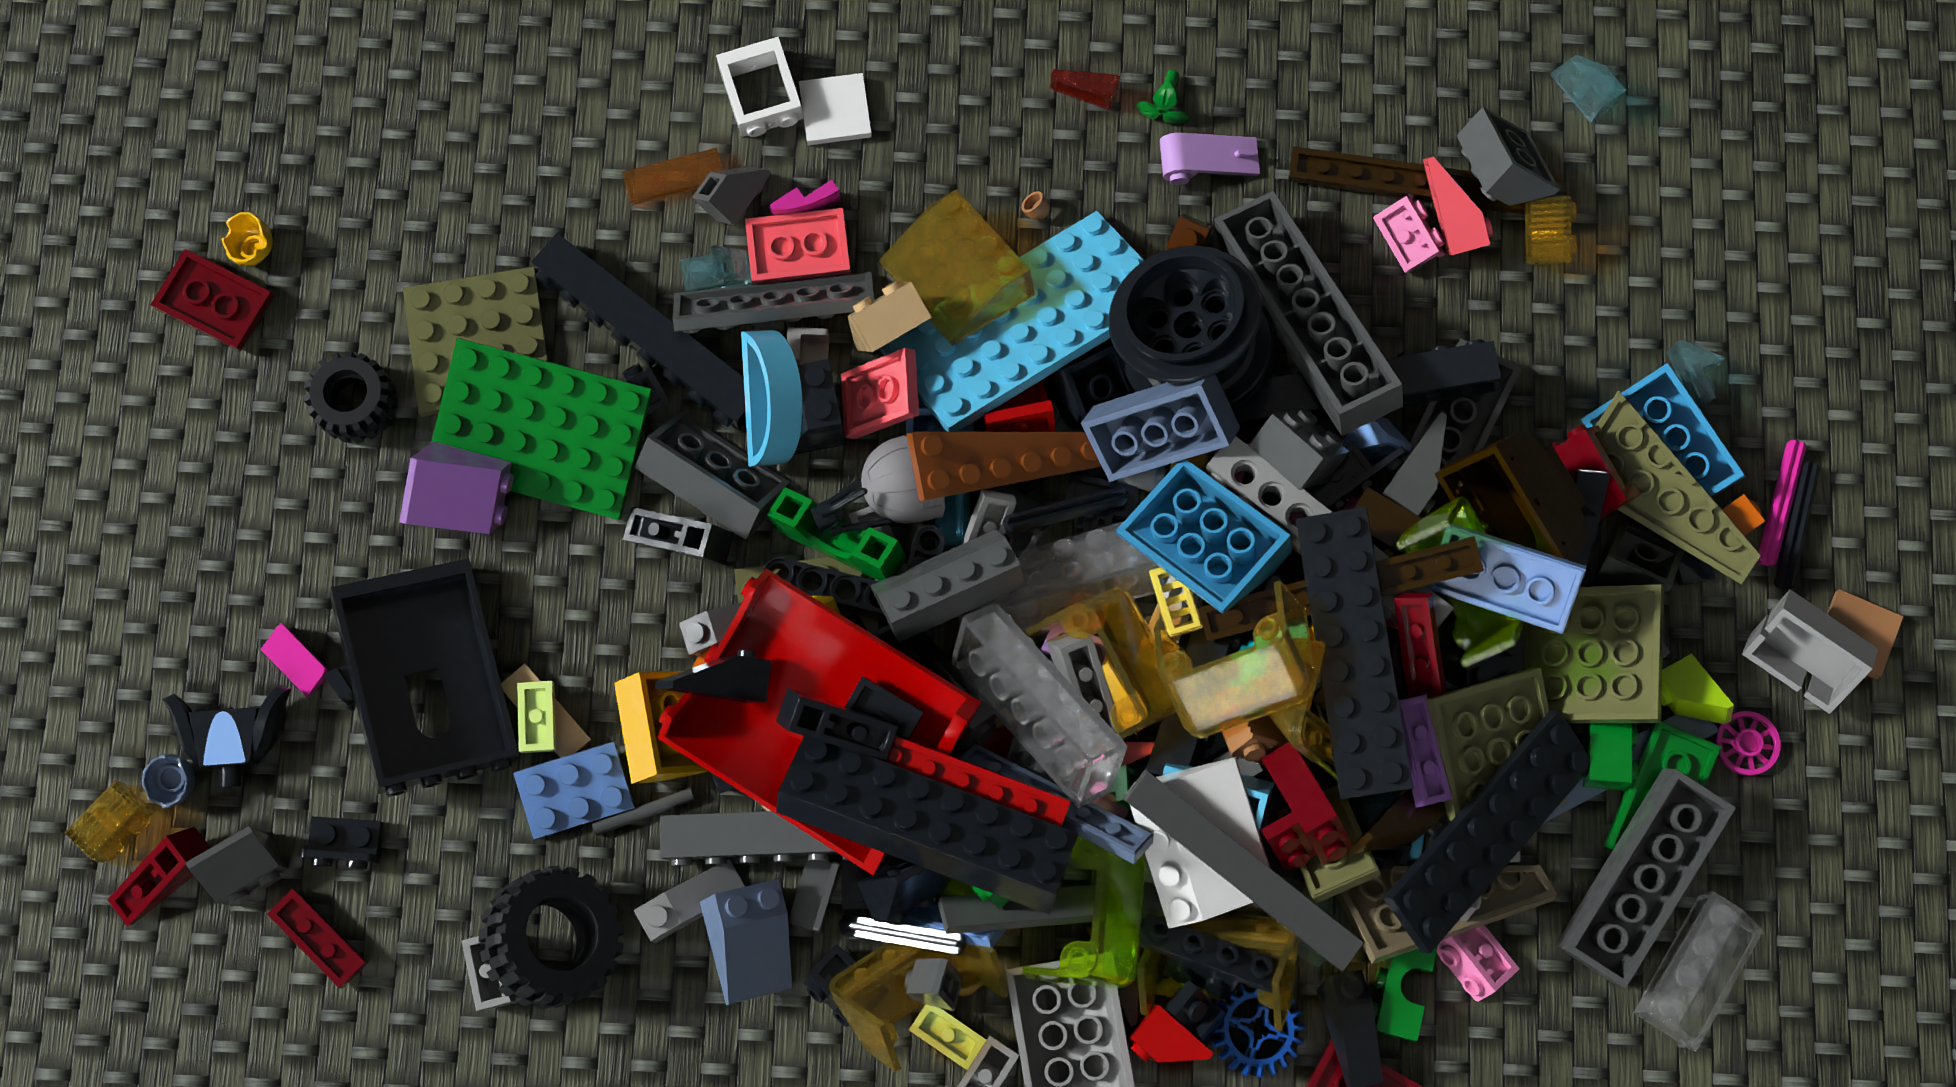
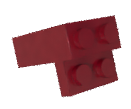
M1290 741L1262 757V762L1291 813L1261 829L1285 872L1305 865L1315 855L1318 856L1323 865L1343 858L1350 851L1349 848L1353 844L1338 815L1294 743Z

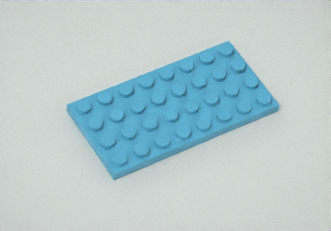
M1095 211L930 310V319L880 347L879 350L885 356L903 348L915 349L918 398L947 432H957L984 416V413L992 411L1111 338L1108 316L1113 296L1128 273L1144 260L1100 213Z

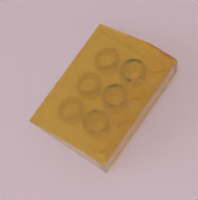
M957 189L928 206L880 259V264L895 281L900 280L902 284L912 282L931 316L930 322L951 346L1035 295L1031 270Z

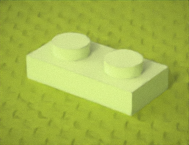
M554 682L517 683L519 752L556 751Z
M929 1005L923 1007L909 1031L966 1070L969 1069L986 1042L985 1038L941 1008Z

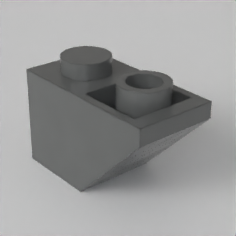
M751 166L712 171L707 175L692 199L717 222L735 226L746 215L747 207L754 197L762 192L765 182L771 173L767 169Z

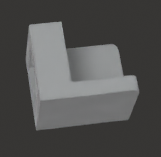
M788 327L787 342L793 351L797 365L829 358L828 329Z

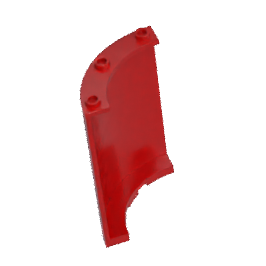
M766 568L757 579L751 577L747 581L741 592L744 599L719 645L714 643L711 646L704 661L710 662L723 656H737L738 650L759 652V659L772 661L767 703L748 704L684 693L675 706L669 704L663 711L659 719L662 727L657 738L871 875H874L888 854L776 812L778 790L802 742L801 739L788 735L789 731L776 722L787 688L845 706L861 677L865 676L925 711L909 740L952 755L950 753L958 739L964 736L982 702Z

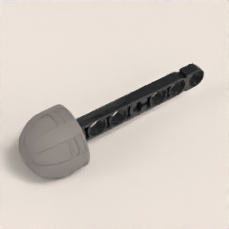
M1078 429V430H1073V431H1068V432H1083V431H1082L1081 429ZM903 435L890 439L871 452L863 466L861 483L862 488L868 490L864 497L876 514L884 519L888 518L892 522L902 524L920 523L943 517L945 509L944 497L919 502L907 436Z

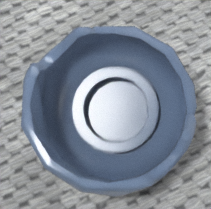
M162 754L152 759L143 770L142 787L148 801L162 806V808H169L183 803L195 790L197 778L194 768L186 759L174 754Z

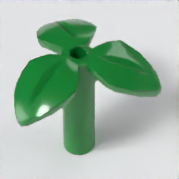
M1169 70L1164 84L1159 87L1153 97L1155 105L1150 102L1139 101L1135 104L1137 110L1152 120H1156L1159 115H1163V120L1167 124L1176 125L1189 121L1190 117L1187 113L1180 110H1172L1177 102L1175 89L1179 73L1175 70Z

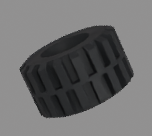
M345 351L344 357H341L339 353L331 354L332 360L329 362L322 359L318 362L321 365L318 371L314 368L311 370L309 375L313 379L312 381H306L304 386L309 392L304 394V402L309 406L306 409L314 421L331 437L335 439L338 437L342 442L350 443L351 438L356 443L364 442V436L373 439L377 437L375 431L379 428L384 432L388 428V425L385 423L386 420H393L395 416L391 408L397 407L398 400L394 396L397 392L391 382L392 380L375 360H370L365 354L359 353L356 356L353 351ZM354 383L367 385L366 398L358 408L348 412L336 411L335 401L339 392L344 387Z

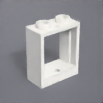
M779 37L716 55L719 70L741 137L760 136L768 129L778 126L782 128L790 127L796 124L798 120L803 119L802 107ZM778 64L790 101L744 115L732 77Z

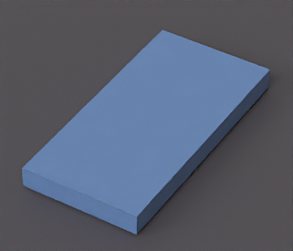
M1448 522L1441 544L1475 536L1484 571L1427 585L1430 590L1563 634L1584 577L1586 566Z

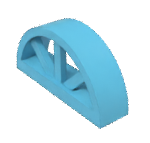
M778 331L741 332L748 466L787 463L795 453L799 442L803 413L802 388L795 356L785 337Z

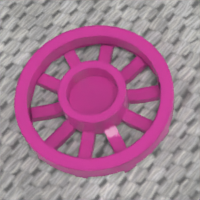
M1741 711L1732 714L1731 721L1737 719L1740 732L1734 730L1729 725L1730 722L1718 726L1719 732L1714 737L1715 744L1722 747V744L1733 746L1732 749L1725 753L1722 747L1718 756L1719 761L1729 770L1740 775L1753 776L1767 771L1775 764L1781 750L1780 736L1776 727L1769 719L1756 712ZM1743 718L1753 719L1749 729L1745 728ZM1758 722H1761L1767 728V730L1761 733L1755 729ZM1724 729L1734 736L1733 739L1722 738ZM1770 734L1773 739V745L1764 744L1763 737ZM1762 749L1772 750L1769 760L1760 753ZM1737 753L1738 757L1733 764L1727 757ZM1753 756H1756L1764 765L1755 769ZM1744 757L1747 758L1749 770L1740 768Z

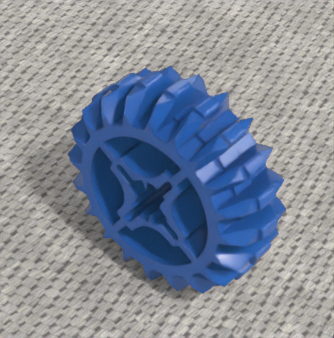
M1238 983V996L1232 992L1230 998H1228L1230 1001L1228 1004L1220 999L1215 1003L1227 1016L1212 1033H1220L1221 1039L1211 1042L1213 1048L1222 1045L1225 1047V1050L1218 1055L1220 1060L1227 1059L1230 1055L1233 1057L1229 1063V1069L1235 1070L1239 1063H1242L1241 1074L1243 1076L1249 1075L1252 1066H1254L1257 1078L1263 1077V1066H1266L1270 1075H1276L1277 1068L1275 1062H1278L1284 1069L1288 1068L1289 1063L1284 1055L1287 1054L1292 1058H1297L1299 1055L1296 1050L1291 1048V1044L1303 1045L1304 1039L1294 1036V1031L1305 1030V1025H1294L1293 1018L1302 1016V1011L1296 1010L1290 1013L1288 1008L1294 1005L1295 999L1291 997L1282 1002L1280 999L1285 993L1283 988H1278L1274 995L1263 990L1259 991L1258 988L1250 986V992H1248L1244 983ZM1248 999H1259L1257 1007L1254 1008V1012L1249 1018L1231 1016L1235 1008ZM1269 1003L1280 1013L1284 1023V1031L1272 1026L1269 1022ZM1259 1018L1260 1026L1273 1034H1258L1259 1039L1253 1038L1254 1032L1248 1029L1249 1027L1243 1026L1240 1023H1256L1255 1019ZM1229 1026L1244 1034V1048H1246L1244 1055L1232 1043ZM1265 1039L1282 1042L1272 1055L1263 1059H1255L1256 1052Z

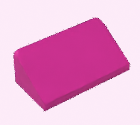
M280 623L263 645L261 651L308 698L327 680L325 674L330 670L286 625Z

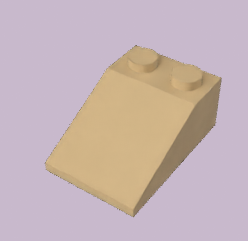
M897 280L882 289L884 295L872 301L869 296L852 306L855 312L848 315L854 345L858 351L874 352L931 318L912 282L902 284L900 280Z

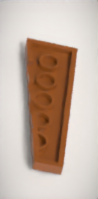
M912 432L906 434L919 502L1101 467L1085 432Z

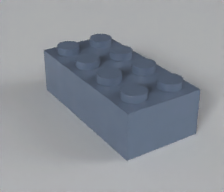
M1216 374L1193 382H1166L1095 405L1081 422L1109 482L1230 446L1240 429Z

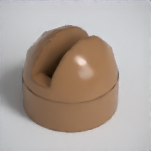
M1036 191L1024 199L1021 209L1029 218L1043 220L1049 215L1050 203L1040 191Z

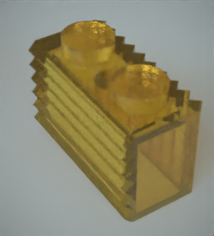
M1551 195L1525 202V263L1534 265L1570 263L1572 261L1571 255L1576 254L1577 241L1576 236L1571 235V222H1575L1577 210L1575 202H1571V196Z
M115 780L64 833L90 859L104 863L112 861L123 851L124 846L122 844L132 834H139L147 827L150 822L148 817L154 811L125 783Z

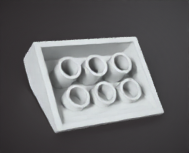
M1236 757L1156 777L1270 868ZM1130 805L1136 826L1154 834L1153 844L1145 851V855L1168 928L1204 921L1253 903Z

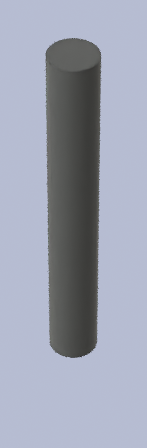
M688 788L592 823L595 835L599 836L693 802L695 797L692 789Z

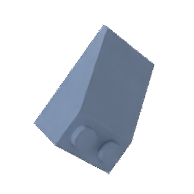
M779 879L715 893L700 901L726 1005L792 988L788 913Z

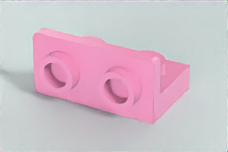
M1405 196L1375 215L1373 219L1404 272L1409 274L1432 258L1444 256L1445 252L1441 246L1445 244V241L1440 232L1435 227L1431 229L1425 219L1429 217V214L1420 200L1415 202L1413 199Z
M1485 925L1446 938L1438 944L1437 954L1441 961L1449 967L1461 982L1465 991L1477 1002L1496 992L1520 969Z

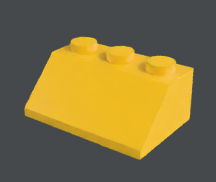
M683 671L638 672L614 683L631 784L661 782L709 772L657 738L662 727V723L659 722L660 716L669 704L675 706L684 693L655 689L656 681Z

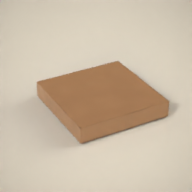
M1839 589L1835 591L1827 614L1878 648L1874 667L1867 676L1879 679L1882 677L1903 616Z

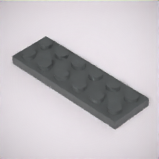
M871 272L674 293V332L696 333L704 328L713 327L727 330L740 324L762 326L769 321L797 322L804 317L816 316L820 319H827L835 316V314H852L855 312L852 306L869 296L874 301Z

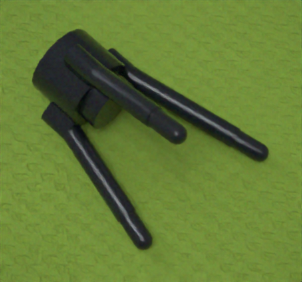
M861 478L830 499L819 503V506L811 509L821 534L830 531L833 537L844 532L890 525L892 520L885 518L846 525L840 524V522L846 520L841 508L866 495L868 492L866 488H862L852 493L862 486Z

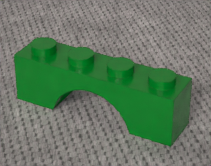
M784 487L767 513L778 533L878 581L897 574L907 558L897 539L871 527L867 530L844 532L835 537L832 536L830 531L821 534L811 512V509L818 505L812 499Z

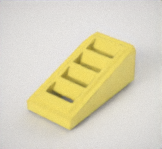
M1161 567L1149 570L1168 638L1171 639L1202 629V621L1192 591L1178 580L1161 585L1159 579L1171 575ZM1182 587L1183 594L1165 599L1164 592ZM1186 601L1188 607L1169 612L1168 606ZM1190 614L1191 621L1173 625L1172 619Z

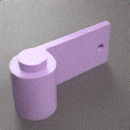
M1171 133L1160 139L1163 178L1170 181L1172 185L1187 184L1197 173L1258 176L1260 174L1256 137Z

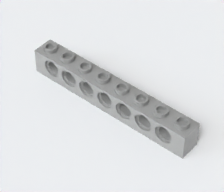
M1235 436L1230 446L1221 448L1207 464L1205 472L1207 475L1291 535L1292 549L1299 555H1301L1297 527L1290 523L1289 516L1301 514L1304 517L1332 512L1304 489H1297L1237 436ZM1246 471L1251 474L1253 481L1249 484H1241L1235 479L1234 475L1237 472ZM1267 492L1275 493L1279 497L1280 503L1275 506H1269L1263 502L1261 496ZM1374 545L1376 561L1390 558ZM1427 586L1398 592L1432 593L1437 628L1453 610L1451 605ZM1398 593L1382 597L1386 622L1390 620L1395 625H1397L1393 598Z

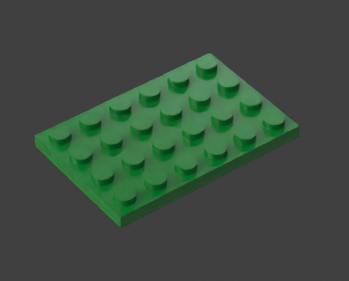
M456 338L431 443L438 442L512 462L510 474L514 475L511 492L620 520L654 389Z

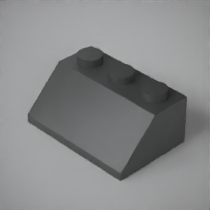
M1482 107L1457 134V138L1462 146L1461 152L1472 165L1471 172L1479 179L1482 185L1480 189L1488 199L1492 201L1498 199L1510 206L1555 195L1560 190L1530 134L1488 109Z

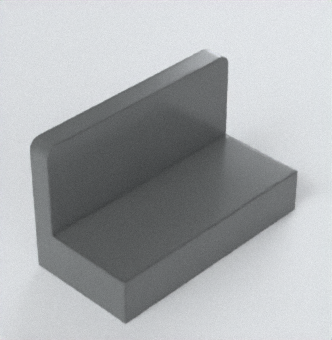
M807 856L788 924L822 934L840 874V863L834 861L833 863L828 861H808Z

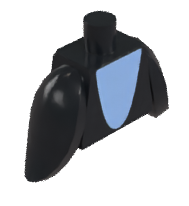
M280 685L277 686L265 698L260 708L250 707L193 712L190 706L176 694H172L162 700L169 710L177 739L185 754L193 762L199 763L201 768H219V788L241 787L240 767L258 765L260 758L265 757L273 748L280 731L285 705L292 689Z

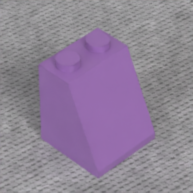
M438 442L431 443L410 458L399 522L410 525L490 534L497 527L502 526L506 520L508 507L504 505L506 494L510 492L513 485L514 475L510 474L512 462Z

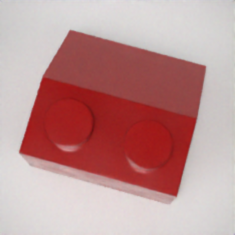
M1153 1004L1137 1022V1025L1126 1035L1132 1042L1128 1046L1129 1049L1146 1063L1149 1059L1158 1063L1210 1059L1214 1054L1160 1005Z

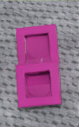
M830 180L804 197L796 187L770 204L771 214L775 216L826 210L841 202L839 189Z

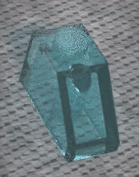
M1575 55L1550 74L1590 123L1616 106L1626 91L1606 65L1579 55Z

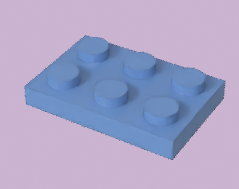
M615 741L513 773L533 839L635 808Z

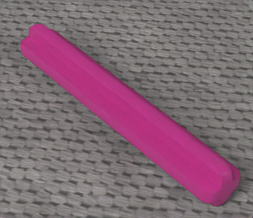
M1790 440L1785 447L1759 548L1761 557L1757 562L1761 565L1773 567L1778 561L1807 448L1804 442L1798 440Z

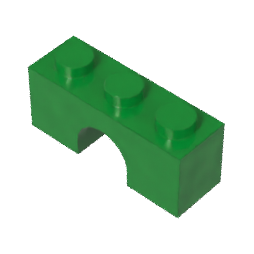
M1438 945L1431 953H1423L1419 949H1415L1386 959L1384 968L1379 966L1374 982V987L1379 988L1376 1002H1373L1377 1033L1409 1042H1418L1425 1006L1414 1004L1404 997L1401 991V980L1409 970H1417L1424 973L1432 972Z

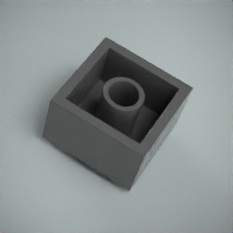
M1300 408L1273 413L1249 445L1299 490L1327 483L1350 452L1342 445L1343 440L1337 434L1329 430L1325 431L1317 424L1318 419L1314 414Z

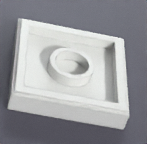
M863 73L799 81L808 146L872 137Z

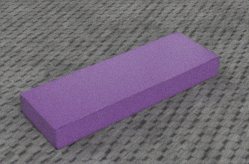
M1427 694L1399 700L1414 785L1412 793L1416 807L1452 799L1439 745L1425 700L1427 699Z

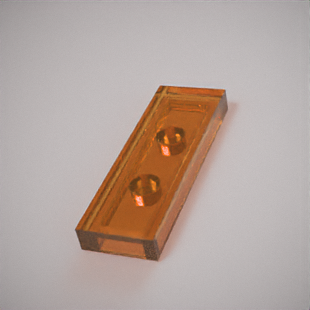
M716 147L624 171L622 175L630 204L633 206L698 189L710 172L723 170Z

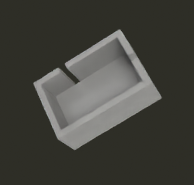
M1789 590L1774 606L1770 615H1766L1750 633L1742 655L1796 692L1802 688L1807 671L1811 673L1804 697L1830 714L1873 669L1878 648L1792 590Z

